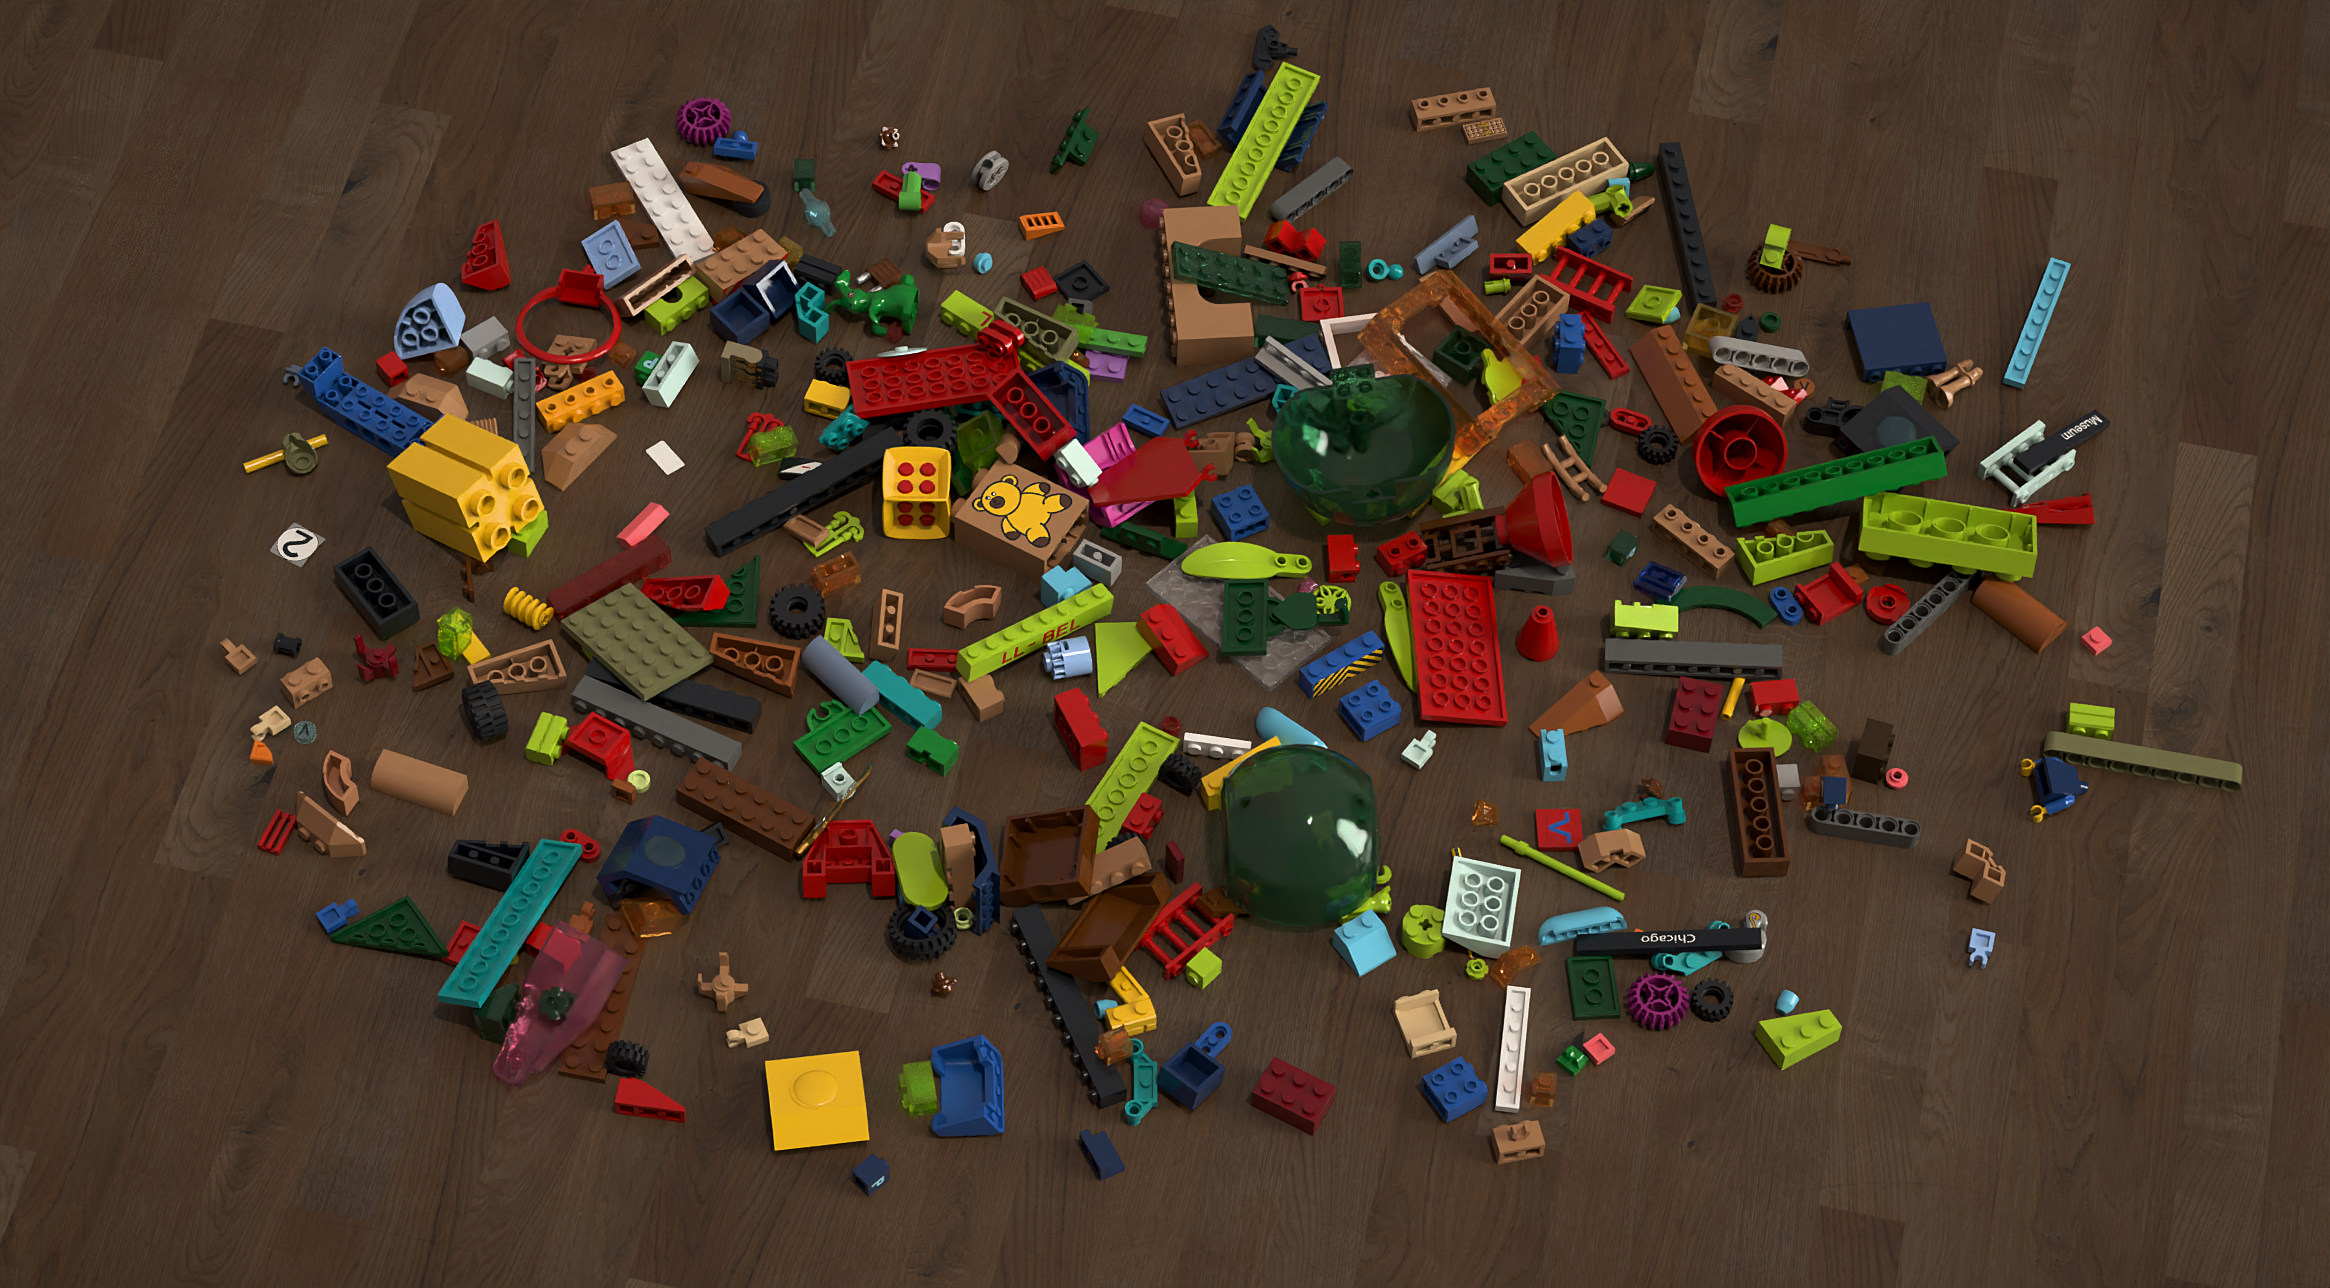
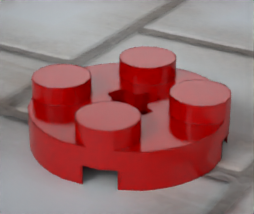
M1885 584L1880 587L1877 585L1867 595L1866 614L1880 623L1891 626L1909 610L1910 600L1906 597L1907 593L1897 585ZM1890 601L1891 606H1885L1883 603Z

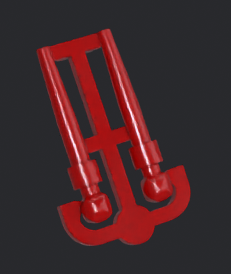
M752 413L746 420V423L750 424L748 431L736 453V456L741 458V460L756 463L775 432L777 431V434L780 435L783 433L784 423L774 418L770 413L765 415ZM761 420H763L764 423L762 424L759 432L755 434L759 424L761 423ZM768 425H769L770 428L767 429V431H766V433H765V437H764L763 434H764L766 428H767ZM750 438H755L746 455L742 454ZM761 440L762 443H761V445H760V447H759V449H758V451H757L755 457H751L752 454H753V452H754V450H755V448H756V446L758 445L759 441Z

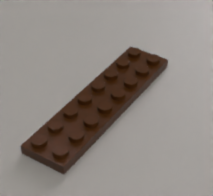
M606 914L561 1061L559 1076L605 1084L609 1072L604 1064L608 1046L611 1042L618 1041L652 928L651 922Z

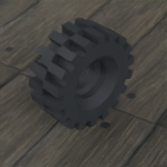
M791 583L790 588H787L785 585L781 587L782 592L777 590L775 597L772 596L770 604V618L774 630H778L779 635L782 637L786 634V638L790 640L792 636L796 637V640H801V636L808 639L811 633L815 636L818 633L817 628L821 630L823 623H825V603L823 596H820V592L817 589L813 591V586L808 585L806 588L804 583H800L799 586ZM796 606L806 609L802 614L789 612L791 608Z

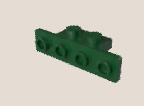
M1088 106L1074 114L1072 118L1074 123L1066 130L1065 134L1067 137L1061 141L1058 146L1059 153L1050 162L1052 167L1049 172L1052 174L1063 165L1067 156L1080 166L1087 162L1100 135L1084 123L1091 109Z
M1126 521L1113 528L1104 526L1101 530L1102 537L1181 563L1188 549V545Z

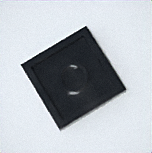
M1086 260L1052 278L1056 283L1057 290L1067 301L1069 298L1092 301L1108 292L1110 288Z

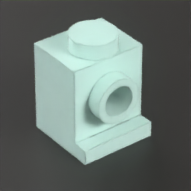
M840 762L821 773L822 786L836 802L840 801L854 782L852 777L843 769ZM856 789L847 799H849L856 792Z

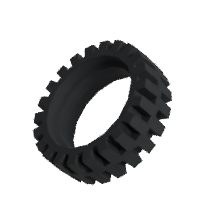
M906 902L907 906L901 904L898 906L899 910L895 909L893 911V916H890L888 922L890 941L893 949H896V952L899 955L902 954L905 958L911 956V960H916L917 957H920V960H926V956H929L930 959H933L936 953L938 956L943 955V950H950V945L953 946L955 939H957L955 914L945 902L938 909L930 911L945 926L937 935L927 939L914 940L906 938L901 934L904 925L915 912L916 906L909 905Z

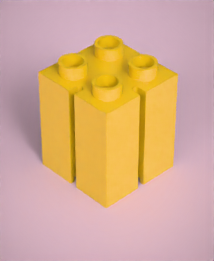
M446 413L420 436V440L425 442L426 447L414 442L386 466L399 496L405 498L402 500V503L414 530L484 563L499 549L507 545L512 538L511 531L518 533L525 525L535 520L544 509L533 480L527 477L530 472L518 444L449 413Z

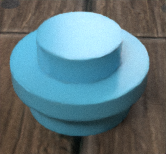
M986 252L979 253L974 259V268L980 273H986L992 267V257Z

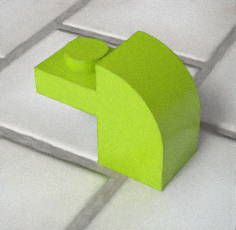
M1774 224L1770 225L1760 264L1777 269L1781 268L1792 229Z

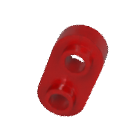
M1615 408L1610 415V424L1614 428L1640 436L1644 429L1647 430L1649 426H1652V421L1648 416L1626 408Z
M567 829L561 833L559 841L582 845L583 853L579 857V860L582 862L594 863L601 857V847L597 841L576 829Z

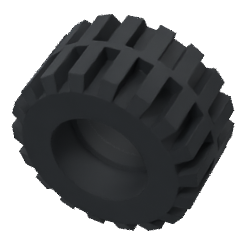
M923 409L921 413L915 412L913 413V418L909 417L906 420L907 423L903 426V442L905 447H936L948 450L950 456L956 454L958 447L955 422L951 420L950 415H944V412L941 410L935 412V409H930V411ZM928 435L939 437L934 441H924L921 439Z
M485 680L462 689V701L468 720L475 735L481 741L508 732L509 724L505 708L496 687L490 680Z

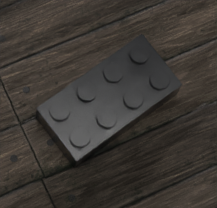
M371 546L333 566L336 583L382 640L420 619L418 603Z

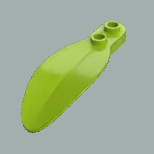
M1222 542L1203 547L1187 556L1181 565L1182 571L1191 576L1231 580L1265 579L1274 575L1304 578L1312 568L1310 559L1304 555L1280 554L1262 546L1243 542Z
M1383 582L1377 594L1385 613L1384 627L1386 636L1405 682L1414 693H1417L1409 608L1406 605L1400 587L1393 582Z

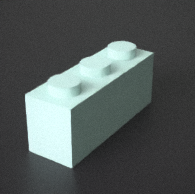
M673 341L643 385L642 389L651 405L669 408L699 363V359L690 344Z

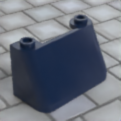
M1060 360L1026 374L1076 431L1077 435L1071 440L1077 439L1081 446L1089 442L1088 381L1084 373ZM1024 441L1023 453L1031 457L1039 456L1033 450V448L1026 441Z

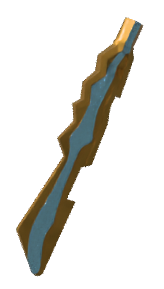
M872 762L868 764L847 789V792L840 801L833 805L824 818L794 851L797 856L802 857L832 820V817L842 807L844 801L869 775L873 765Z

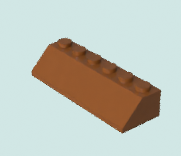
M1669 324L1650 330L1629 348V352L1672 431L1676 433L1678 442L1682 446L1692 443L1701 425L1718 410Z

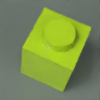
M1204 947L1186 964V977L1188 981L1203 990L1221 973L1222 960Z

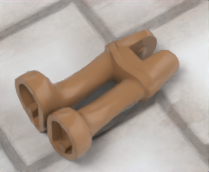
M1968 359L1953 365L1946 372L1924 377L1920 382V386L1925 395L1932 396L1935 394L1936 404L1945 410L1953 404V395L1962 388L1973 386L1982 376L1983 371L1976 367L1968 372L1973 366V361ZM1956 378L1955 381H1953V382H1951V383H1949V384H1947V385L1942 386L1943 384H1945L1946 382L1950 381L1951 379Z

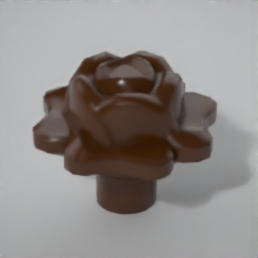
M892 125L882 127L881 132L878 134L881 141L880 144L885 146L887 150L898 146L897 142L900 141L898 129H893Z
M1654 778L1641 780L1644 792L1641 794L1643 799L1649 797L1663 798L1661 793L1663 787L1659 781Z
M943 971L934 974L937 981L931 988L932 992H938L941 996L954 990V983L957 981V978L945 977Z

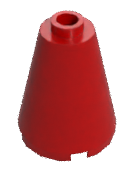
M1539 605L1531 611L1517 634L1516 647L1522 657L1534 659V662H1545L1554 658L1559 649L1560 640L1553 611L1547 606Z

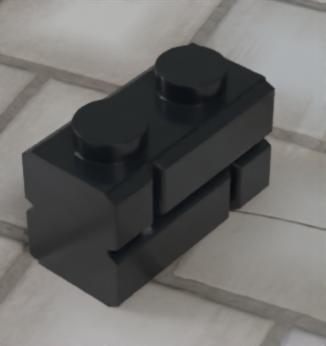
M803 254L793 273L799 286L803 287L809 282L823 290L826 294L833 296L837 289L834 283L842 273V267Z

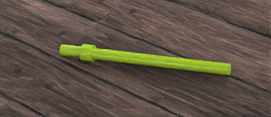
M1503 835L1500 843L1514 849L1515 853L1537 860L1622 902L1625 896L1624 893L1529 847L1528 843L1521 840L1518 842L1506 835Z

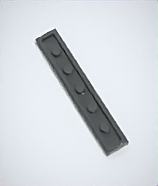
M514 358L513 442L518 444L530 472L529 475H535L536 358Z

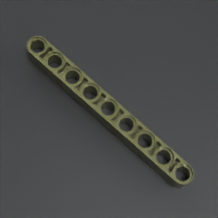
M2056 731L2048 732L2045 735L2043 756L2048 758L2057 757L2067 764L2227 792H2236L2241 789L2243 768L2238 763Z

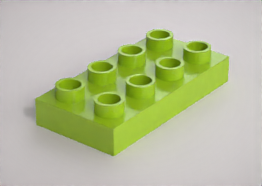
M1882 491L1874 496L1866 495L1862 497L1858 550L1865 551L1868 557L1875 560H1888L1891 558V555L1908 558L1910 563L1919 567H1931L1936 562L1952 565L1955 571L1962 574H1974L1980 569L1995 572L1998 578L2006 581H2018L2021 579V576L2033 577L2037 559L2036 516Z

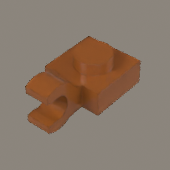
M585 901L580 916L572 915L563 934L572 936L579 943L585 945L594 928V922L590 921L595 914L594 904Z

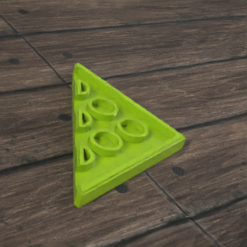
M1137 622L1095 623L1099 698H1102L1105 692L1112 686L1118 684L1133 667H1137L1153 650L1137 629Z

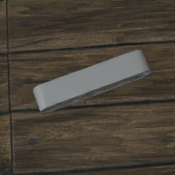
M1715 336L1708 343L1713 359L1718 363L1732 364L1734 366L1794 377L1804 376L1809 370L1808 363L1803 353L1799 350L1724 336Z

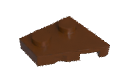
M612 217V222L617 220L620 223L633 251L660 247L657 227L655 225Z
M1227 883L1198 896L1195 902L1210 918L1227 917L1231 913L1234 915V918L1238 914H1247L1248 918H1252L1257 912L1255 907Z

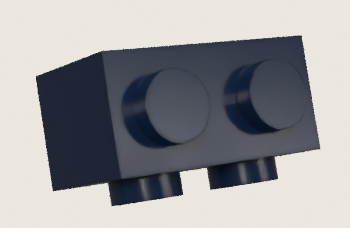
M1598 218L1569 235L1566 248L1587 258H1592L1611 246L1613 230L1601 218Z

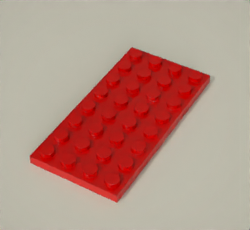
M978 343L846 362L855 415L860 419L987 401L990 399L986 394L1018 366L1021 369L1016 349H1013V352L1008 356L1001 357L980 347Z
M1407 569L1405 578L1420 720L1506 726L1508 719L1491 577Z

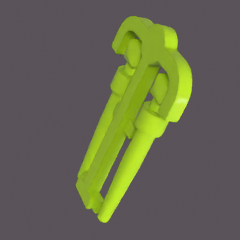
M840 511L833 515L834 520L825 527L829 529L830 535L816 548L803 542V545L817 558L840 543L851 539V536L858 542L864 537V529L860 525V520L857 517H852L845 511ZM846 519L848 520V524L844 525L835 532L833 531L839 527V524L842 525L846 523ZM834 540L833 542H831L830 544H828L827 546H825V547H824L823 549H821L820 551H818V552L816 551V550H818L819 548H821V547H823L824 545H826L827 543H829L830 541Z

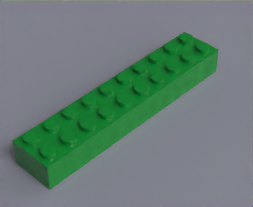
M1933 435L1724 487L1728 510L1736 527H1749L1753 523L1772 521L1773 518L1790 517L1794 513L1810 512L1818 507H1830L1838 502L1854 501L1858 497L1874 496L1882 491H1895L1902 486H1915L1923 481L1938 480L1943 476H1947L1944 452Z

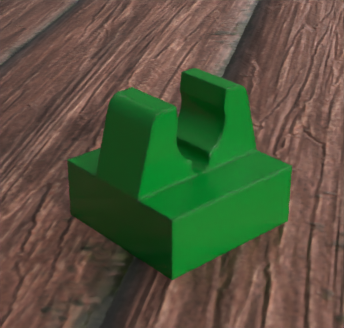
M1570 1045L1556 1059V1065L1573 1078L1589 1062V1058L1573 1045Z

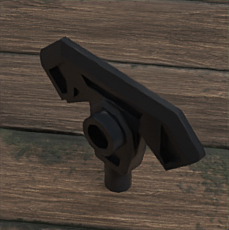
M1267 25L1258 32L1253 64L1262 71L1275 65L1273 59L1287 58V55L1297 56L1298 48L1288 47L1289 44L1276 40L1280 37V34L1272 25Z

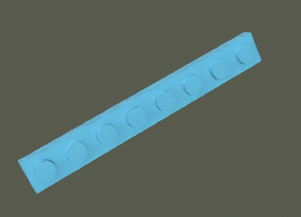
M2051 257L2003 383L2020 389L2024 388L2070 269V263Z

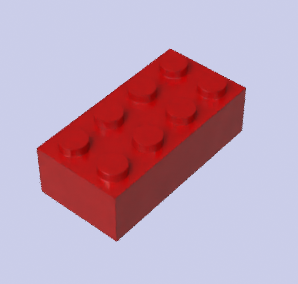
M1019 366L986 394L995 407L1044 462L1077 435L1068 421Z

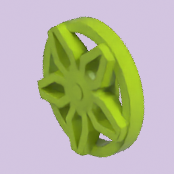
M1322 585L1314 591L1313 594L1316 597L1320 594V597L1317 598V608L1323 609V614L1339 612L1334 605L1335 601L1339 598L1347 600L1348 611H1350L1351 599L1345 589L1337 586Z

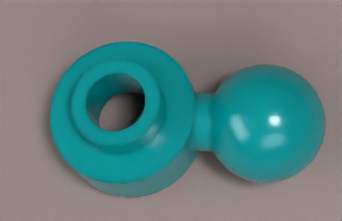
M1375 259L1367 264L1366 274L1373 281H1379L1385 278L1386 275L1391 280H1399L1403 276V268L1398 264H1392L1387 267L1383 260ZM1373 268L1377 269V274L1373 272Z

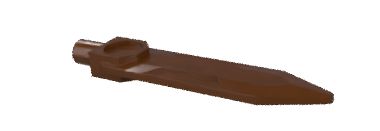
M1792 240L1788 241L1787 248L1791 246L1792 251H1797L1798 256L1804 259L1840 266V263L1851 264L1853 256L1843 255V250Z

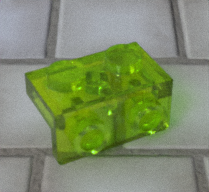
M1068 303L1065 306L1058 304L1052 318L1078 329L1079 342L1087 345L1095 326H1099V323L1094 321L1096 317L1087 312L1081 315L1076 312V307Z

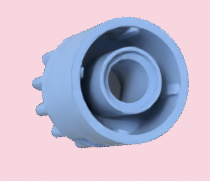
M1085 636L1046 644L1047 652L1043 653V663L1046 672H1051L1053 680L1092 673V658Z

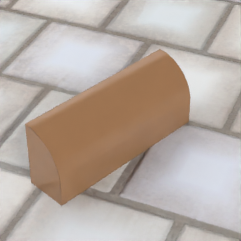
M680 254L617 298L615 305L620 317L635 316L696 273V268L688 254Z
M383 749L378 758L371 778L372 790L452 816L455 815L469 788L467 775Z

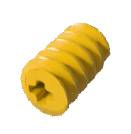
M517 587L509 591L503 606L505 613L511 614L512 617L518 618L519 621L525 622L526 625L532 626L535 630L543 629L549 623L554 613L552 607L547 609L545 603L540 605L538 599L533 600L531 595L526 596V593L524 591L519 592Z

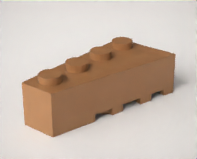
M967 823L940 828L941 864L948 885L947 902L953 912L961 907L968 908L970 911L976 910V901L972 899V894L975 891L972 884L976 880L974 871L976 869L974 859L976 857L974 847L976 840L974 832H969Z

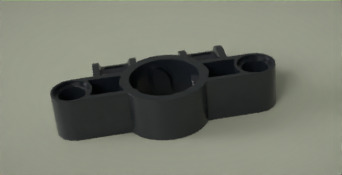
M1829 397L1826 408L1810 407L1807 410L1803 428L1809 434L1836 439L1844 423L1850 421L1864 407L1858 405L1849 406L1850 400L1839 401ZM1889 418L1879 425L1876 437L1882 447H1889L1907 442L1910 429L1905 422Z

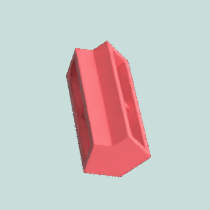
M651 502L616 538L621 547L626 548L632 553L670 514L660 504Z

